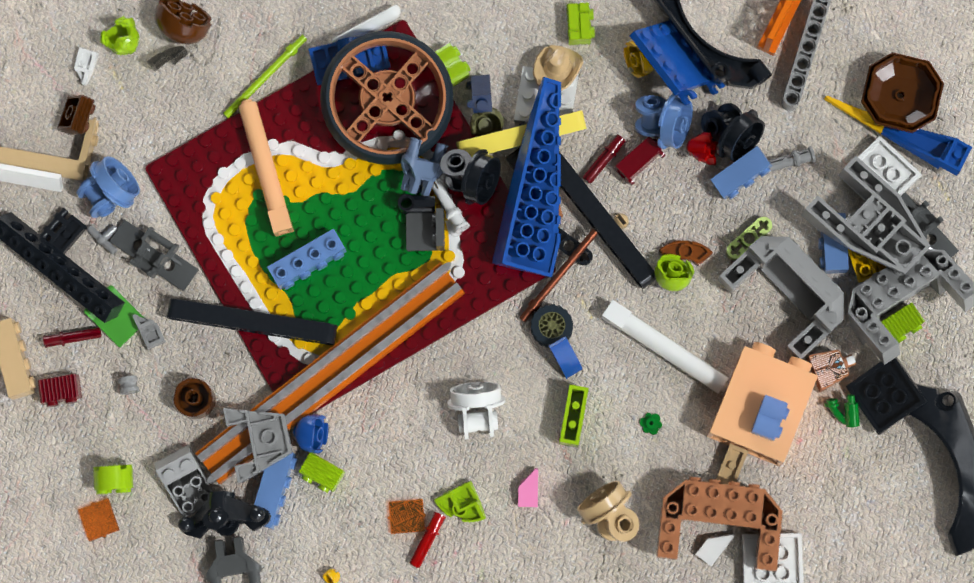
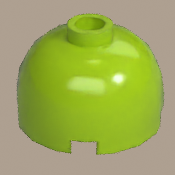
M674 254L661 256L654 271L657 283L668 291L676 292L683 290L689 285L694 274V268L688 260L684 262L680 260L681 256Z

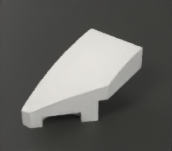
M79 47L74 69L78 73L82 85L87 86L99 53Z
M732 533L711 536L704 542L696 555L712 566L735 535Z

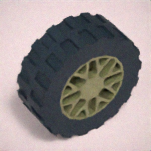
M555 304L545 305L534 313L531 320V333L535 341L541 346L549 348V345L564 336L569 340L572 335V317L562 306H556Z

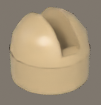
M620 213L614 217V221L621 229H625L628 226L629 219L625 214ZM618 217L622 218V220L625 222L624 225L621 223Z

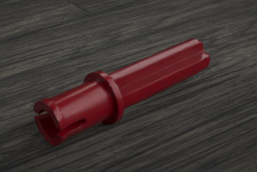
M616 134L610 144L604 147V151L583 175V179L587 183L591 184L610 160L617 156L616 153L626 142L625 139Z
M99 327L69 333L60 331V334L43 336V343L45 348L58 345L65 346L66 343L100 338L102 333Z

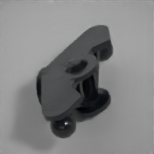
M215 491L208 494V499L194 516L190 518L182 517L178 522V527L184 534L199 539L209 529L216 530L222 536H230L242 524H246L252 531L262 528L269 523L271 514L265 508L235 499L233 492Z

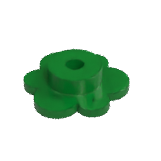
M647 413L645 418L640 420V425L645 433L649 432L655 435L658 433V429L662 427L658 414L652 415Z

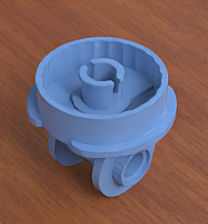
M674 94L667 101L656 95L640 97L636 101V110L642 114V117L635 122V130L643 136L660 137L658 139V147L661 149L668 147L679 148L685 141L691 126L693 116L692 102L685 106L681 102L680 97Z
M107 156L101 161H94L90 165L92 177L84 180L76 192L79 198L87 197L93 206L89 214L92 218L108 216L115 210L116 205L123 208L131 207L134 203V198L140 193V188L133 174L120 161Z

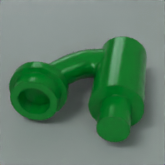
M847 395V402L844 403L845 415L837 408L839 406L838 399H826L825 407H829L839 422L846 425V427L860 426L858 402H855V395Z

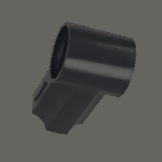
M403 194L398 199V210L402 214L435 213V196ZM408 200L412 205L409 208H403L401 203Z

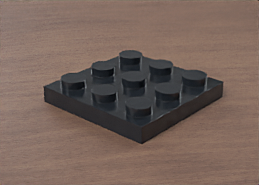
M897 357L885 365L882 361L845 386L851 395H855V401L858 402V406L878 435H881L928 402Z

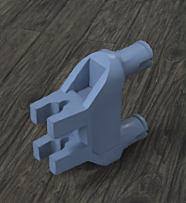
M410 137L407 152L401 158V167L404 173L401 190L412 194L421 193L423 196H429L433 183L443 173L440 161L444 154H446L448 145L436 142L433 157L430 160L418 157L423 140Z

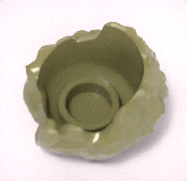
M492 108V112L472 114L470 122L472 135L482 136L502 131L504 127V117L495 108Z

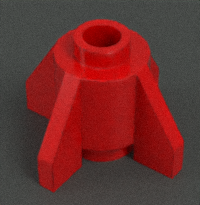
M703 132L692 137L687 142L686 149L690 156L708 165L715 166L717 164L714 155L718 142L712 141L711 133Z

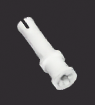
M438 178L433 183L432 190L446 211V218L451 221L455 228V233H461L468 229L470 224L465 221L461 214V209L455 206L441 180Z

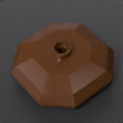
M892 52L869 65L861 103L876 125L914 133L936 120L944 82L930 61ZM901 93L904 97L900 99L897 97V94Z

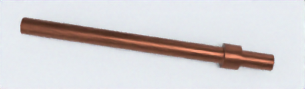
M594 229L589 232L536 298L531 299L527 304L529 306L519 317L526 322L531 314L541 307V302L598 235Z

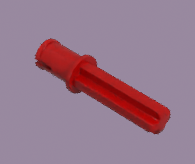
M434 512L410 561L412 566L416 568L421 567L436 535L440 534L438 531L444 519H446L445 516Z

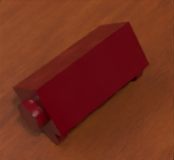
M647 137L615 166V171L627 184L629 183L632 186L634 184L633 179L658 156L662 159L665 157L662 149L658 147V140Z

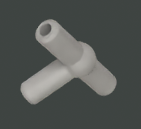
M112 225L103 234L93 226L87 228V231L97 240L99 245H102L111 254L117 252V248L108 241L118 230L115 225Z

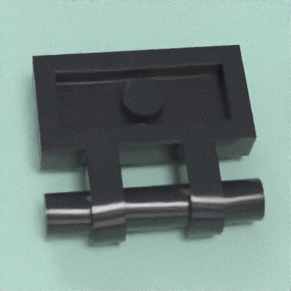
M62 208L59 213L56 212L54 214V219L48 226L45 225L42 228L43 231L40 234L45 239L51 236L52 238L49 242L63 254H66L88 228L73 215L66 220L65 216L69 212L65 208ZM61 222L63 225H62L61 228L55 233L53 230H54V229L59 225V223Z

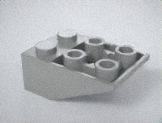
M190 445L155 462L157 474L183 517L198 511L208 499V494L214 492L211 484L207 483V477Z

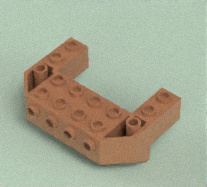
M689 477V480L683 481L663 497L659 518L660 526L656 558L677 560L681 522L690 520L753 528L754 531H758L755 570L777 571L783 511L765 489H760V485L748 484V487L740 486L739 482H729L726 485L720 484V480L709 479V482H701V478Z

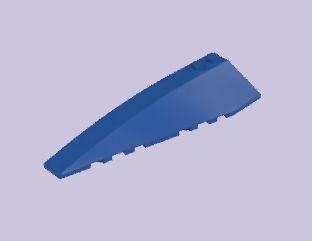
M543 77L514 168L492 264L552 278L561 240L558 228L559 224H561V216H559V204H561V197H559V187L561 186V155L559 154V145H561V137H559V126L561 125V118H559L561 82Z

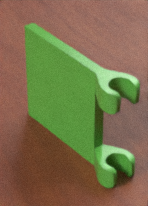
M110 285L107 289L125 302L118 317L104 323L89 310L85 309L84 313L121 348L139 330L132 315L136 314L139 317H144Z

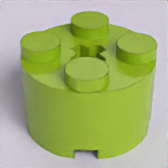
M132 465L93 467L94 490H96V494L112 493V489H116V493L131 492V488H133Z

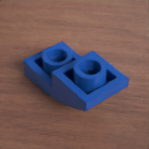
M565 336L549 345L566 379L583 369Z

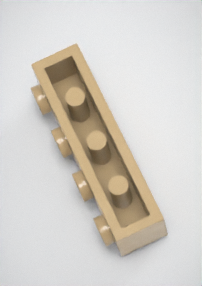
M8 318L0 321V368L8 397L15 400L34 394L36 381L30 375L31 363L29 358L25 356L26 345L24 340H21L19 334L22 333L19 322Z

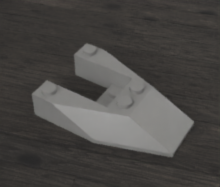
M855 156L843 168L839 176L867 201L846 221L822 198L817 196L805 208L801 216L816 229L844 247L905 275L931 246L900 194L861 159Z

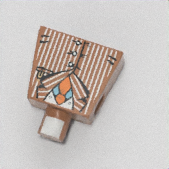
M839 350L813 354L806 358L807 362L812 364L811 372L818 375L816 385L819 392H823L848 377L849 372L847 368L856 365L852 354L842 357Z

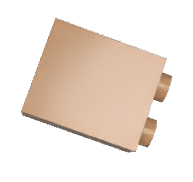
M754 342L752 348L744 346L739 355L707 437L728 446L733 444L747 450L748 454L781 466L786 459L818 375L810 373L811 363L792 356L788 363L773 358L776 352L774 348L760 342ZM765 395L788 403L787 408L790 409L786 420L782 419L781 421L782 433L779 439L775 438L774 441L751 433Z

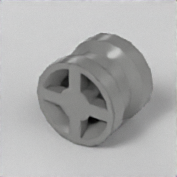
M125 376L118 379V383L121 385V395L134 394L140 391L136 384L137 376Z

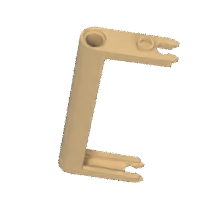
M95 117L93 120L88 121L89 128L85 133L78 160L0 146V163L62 174L63 178L84 181L88 176L94 147L98 144L97 132L99 121H96L97 118Z

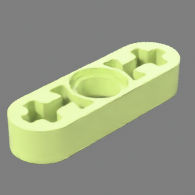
M767 217L758 218L728 245L726 249L727 257L736 261L748 250L751 244L744 241V235L752 234L755 239L754 242L760 238L755 232L759 228L760 222L762 224L767 223V230L763 228L758 234L766 236L772 229L771 220ZM740 240L741 244H742L744 247H741V248L739 249V251H738L739 255H737V254L732 255V254H731V251H732L731 248L733 247L734 249H736V248L740 245V243L737 242V241Z

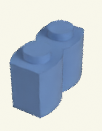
M765 395L751 433L770 441H774L775 438L779 439L783 427H780L782 419L786 420L790 410L787 408L788 403Z

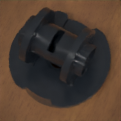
M725 103L718 110L707 111L701 119L703 132L711 133L712 141L718 142L717 154L722 158L728 157L733 162L757 146L765 129V123L758 118V113L754 109L742 114L741 110L732 103Z
M454 149L444 154L440 161L441 170L445 174L446 185L453 191L463 192L466 204L477 203L483 205L489 201L495 192L500 178L501 164L497 157L488 155L486 149H480L473 157L465 150Z

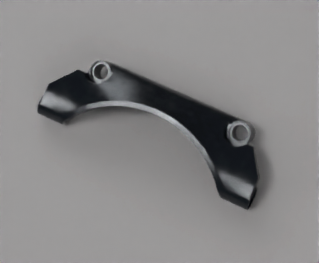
M654 0L709 72L714 83L722 84L727 81L733 87L753 89L772 76V73L761 59H746L732 56L708 44L688 22L680 0ZM722 70L725 75L717 76L715 71Z
M916 384L928 402L909 415L927 425L940 438L949 451L957 472L959 503L953 525L947 537L955 556L974 549V426L959 392L949 391L940 394L937 388ZM949 395L954 399L952 405L948 402Z

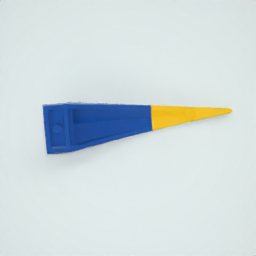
M825 96L824 98L825 101L937 169L941 167L956 176L962 169L972 149V146L954 137L922 129L909 133L876 125L868 112L830 96Z

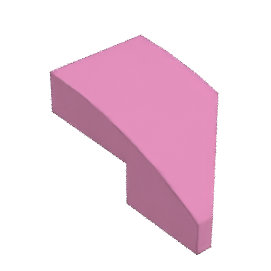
M535 468L518 486V507H538V468Z

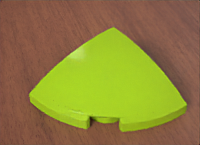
M471 480L434 499L436 505L450 517L453 515L462 518L463 522H477L486 519L481 501Z

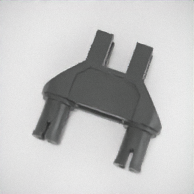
M242 537L233 538L235 554L227 555L225 541H215L217 557L206 574L207 581L210 583H222L221 579L223 577L246 573L249 577V583H261L260 572H262V566L246 554Z

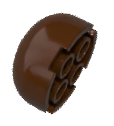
M160 0L155 10L154 18L158 29L173 42L181 44L198 43L205 38L212 25L210 23L212 19L210 15L193 2L190 5L180 0Z

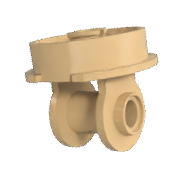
M613 481L600 487L579 504L577 511L582 517L581 523H597L599 534L609 541H629L633 539L639 530V520L632 510L624 506L632 495L631 491L626 492L620 481Z

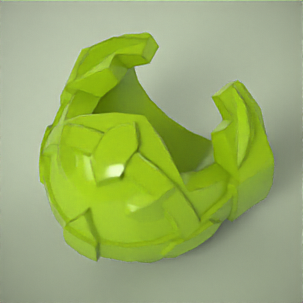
M122 16L114 21L115 25L112 28L101 32L100 42L118 55L133 54L139 43V33L135 27L134 19Z

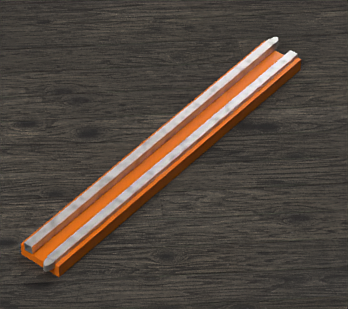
M448 262L443 265L439 263L250 411L285 414L288 431H290L303 417L312 414L464 295L462 288L448 273L452 266L451 263ZM247 423L229 426L195 453L211 473L207 483L211 484L217 481L221 485L236 473L234 466L249 463L254 459Z

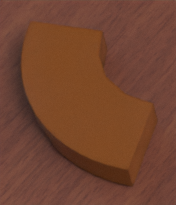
M674 241L659 249L662 255L681 256L680 260H688L697 266H700L713 254L709 248L694 241Z

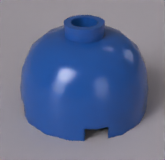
M317 414L307 415L294 427L293 435L302 450L316 454L324 450L320 448L322 444L326 445L328 439V423H324L325 416Z

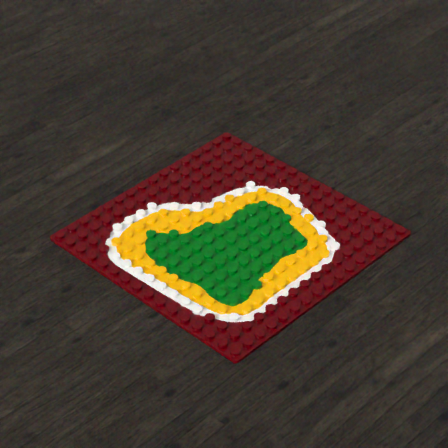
M401 20L383 30L399 32L416 38L405 20ZM386 46L391 66L389 70L398 72L412 57L413 53L399 47ZM409 65L407 66V71L410 74L417 73V67ZM426 66L412 82L415 91L414 109L428 122L433 124L439 106V90L432 71ZM313 70L257 102L294 232L278 237L273 233L240 112L148 164L145 170L224 307L335 324L338 326L335 344L439 263L442 265L448 262L451 263L452 266L448 273L462 288L464 295L314 411L316 412L546 278V276L492 264L509 192L501 177L495 192L487 203L483 205L477 203L468 205L465 203L463 192H456L448 188L445 182V174L442 173L439 179L455 206L461 209L462 216L470 226L461 233H455V228L451 221L446 218L447 213L444 210L445 251L408 252L406 249V214H402L398 210V199L403 194L411 196L423 195L421 193L412 194L401 190L404 176L401 163L376 164L362 160L349 153L334 139L323 118L320 104L321 86L317 85ZM351 78L337 81L335 89L336 111L346 130L362 113L359 105L360 86ZM402 79L394 81L397 88L401 89L405 86ZM371 80L367 83L368 88L371 90L378 88L376 81ZM383 94V95H382V96L384 97V99H383L384 102H386V101H390V102H391V101H392V100L390 99V98H391V95H390V94H388V95ZM455 101L449 124L438 143L448 145L446 153L457 149L456 142L476 137L471 134L470 126ZM398 106L396 108V111L399 115H405L407 113V110L404 106ZM376 107L369 110L372 117L380 115V111ZM414 118L411 120V125L414 128H419L421 122L419 119ZM361 121L357 123V129L365 131L367 130V124ZM402 123L394 126L376 124L360 143L375 149L395 150L409 146L410 137L419 138ZM436 144L426 153L419 156V158L430 160L433 157ZM431 189L429 196H435L436 213V208H443V206ZM408 200L401 203L403 208H409L412 205ZM334 229L347 251L344 253L345 256L337 261L332 260L328 262V266L318 271L316 269L311 272L310 277L295 281L294 286L291 288L280 290L267 267ZM238 331L273 392L334 346Z

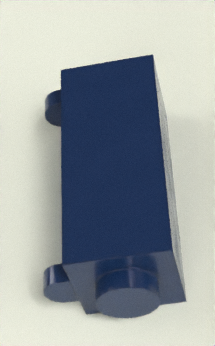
M490 74L471 76V81L466 83V88L472 89V100L467 101V107L473 108V113L492 112Z

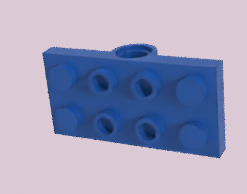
M347 37L334 43L309 48L318 86H321L325 71L334 56L345 45L358 37ZM386 46L370 48L355 56L373 73L391 68ZM361 68L353 70V74L356 77L364 74ZM342 71L338 81L349 79V77Z

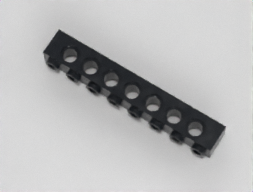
M12 212L0 216V240L102 322L106 323L118 317L125 304L123 300Z

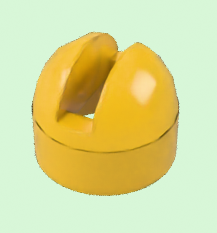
M329 569L323 574V579L326 583H337L340 580V573H336V569Z

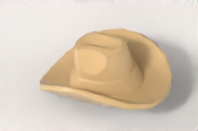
M551 45L544 47L537 55L533 65V76L536 84L540 87L542 78L547 77L561 82V91L568 88L578 75L583 65V58L577 52L562 46Z

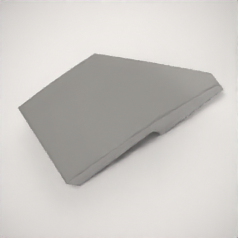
M136 314L132 315L148 350L166 342L158 324L154 320H148Z

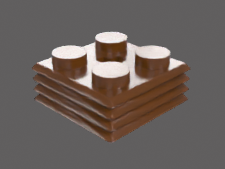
M84 95L68 96L57 130L68 135L86 133L89 128V117L95 111L94 99Z

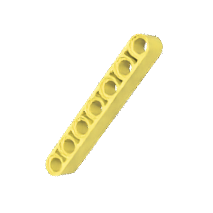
M582 110L559 116L561 118L559 136L587 129ZM527 124L456 142L457 149L465 150L473 157L480 149H486L488 154L521 146Z

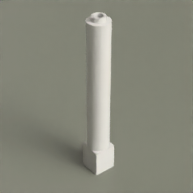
M612 300L603 313L602 319L619 331L622 330L717 394L720 391L724 393L729 384L727 376L634 316L631 311L616 301Z

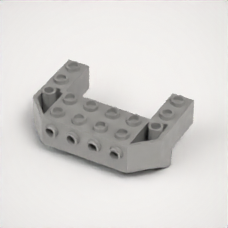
M761 236L719 276L718 281L732 293L759 268L811 322L785 348L792 357L803 359L843 321L844 292L790 237Z
M928 249L905 275L886 267L880 272H875L866 281L858 283L852 290L848 310L850 326L861 344L864 345L866 343L884 365L900 355V347L898 341L880 322V317L930 285L938 295L947 291L965 312L974 307V282L945 250Z

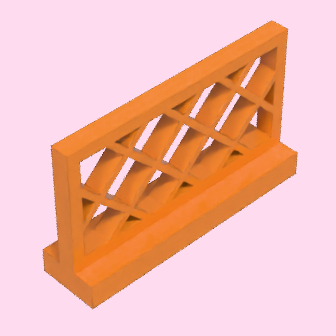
M780 0L757 49L774 56L801 0Z

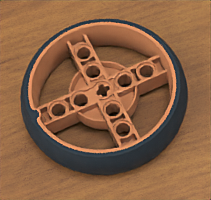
M392 31L369 33L345 45L328 65L323 76L320 91L323 118L334 139L357 158L376 164L401 163L402 155L407 152L408 148L406 146L395 150H380L360 143L376 124L394 126L402 123L415 136L423 140L419 149V157L430 150L444 134L451 119L454 103L452 82L447 68L439 56L417 38ZM379 46L399 47L413 53L412 57L398 72L385 69L373 73L355 57L367 49ZM407 66H416L417 73L410 74L407 71ZM426 66L432 71L439 90V106L433 124L428 122L414 109L415 91L412 82ZM361 68L364 74L362 77H356L353 74V70ZM342 71L360 86L359 105L362 113L347 130L342 125L335 106V89ZM402 79L405 86L401 89L397 88L394 81ZM371 80L376 81L378 88L371 90L368 88L367 83ZM383 94H385V95L390 94V95H391V98H390V99H391L392 101H391V102H390V101L384 102V101H383L384 97H383L382 95H383ZM398 106H404L407 110V113L405 115H399L396 111V108ZM376 107L379 109L380 115L372 117L369 110ZM412 119H419L421 126L419 128L412 127ZM365 122L367 130L359 131L357 123Z

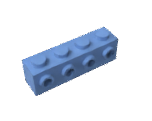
M332 229L267 268L280 290L283 288L287 290L294 286L295 281L299 279L304 280L310 277L311 272L316 269L319 271L327 267L328 262L343 258L345 256L344 253L347 251L335 230Z

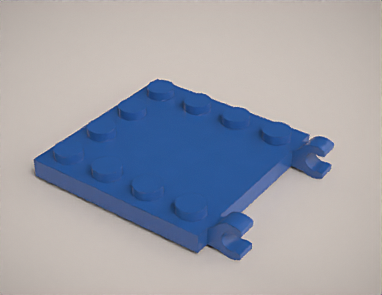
M669 20L633 31L629 35L675 96L678 95L685 106L691 103L688 100V96L691 99L697 98V94L692 91L695 88L707 85L710 93L715 95L719 93L716 90V85L719 89L725 87L724 83L717 84L712 81L709 72Z

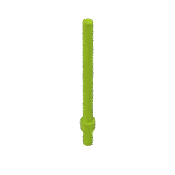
M301 35L293 44H289L285 48L286 51L223 114L229 118L238 109L242 101L247 100L290 56L293 57L298 52V49L307 41V38Z

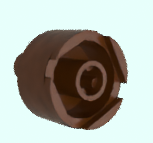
M188 378L180 382L176 387L174 404L177 410L186 417L201 419L209 415L216 404L215 393L203 380ZM193 395L197 396V401H196V402H193V401H192V400H193V398H192Z

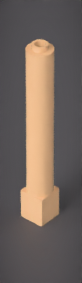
M251 99L244 100L238 108L267 206L273 233L278 237L294 232L286 207L257 102Z

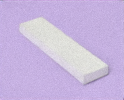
M0 163V181L61 192L63 189L62 174Z

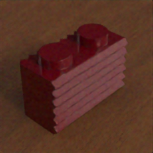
M77 374L38 380L40 402L47 407H56L59 402L64 401L66 404L77 403V399L82 398L80 377Z

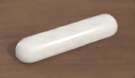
M394 5L333 38L331 43L347 37H359L372 33L384 25L395 21L400 16L399 6Z

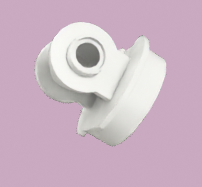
M470 382L452 387L450 389L451 399L448 400L447 406L453 410L463 411V414H458L459 433L464 432L465 439H469L468 432L481 430L489 431L490 437H494V430H498L497 411L492 412V408L501 406L506 402L505 396L501 395L500 384L494 382ZM485 407V409H488L487 412H466L469 408Z

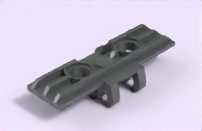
M906 192L902 194L903 201L907 208H909L925 238L927 239V235H933L936 239L935 244L930 245L929 249L945 250L951 258L959 252L937 227L944 220L941 216L936 219L927 209L930 204L925 200L918 206Z
M124 220L110 240L112 244L135 258L130 260L129 263L147 273V276L150 278H155L157 274L182 291L187 288L199 271L198 268L175 254L179 249L177 243L173 244L155 232L153 227H150L144 233ZM150 239H154L169 250L168 253L165 255L149 245ZM141 240L142 245L138 250H135L134 243ZM168 261L175 263V267L171 271L165 270V264Z

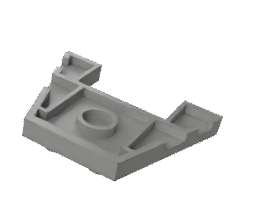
M230 408L223 409L227 427L247 423L254 462L234 466L238 484L245 482L293 453L285 414Z

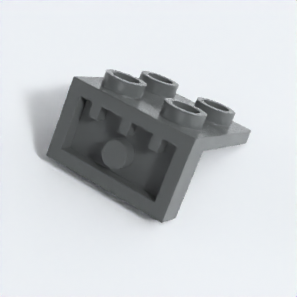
M436 208V213L406 214V249L408 252L445 251L443 208Z

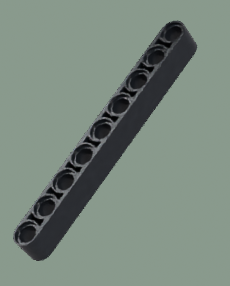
M559 151L561 155L560 187L641 289H645L656 280L653 268Z
M170 299L166 317L175 321L325 345L335 344L338 327L330 323L180 299Z

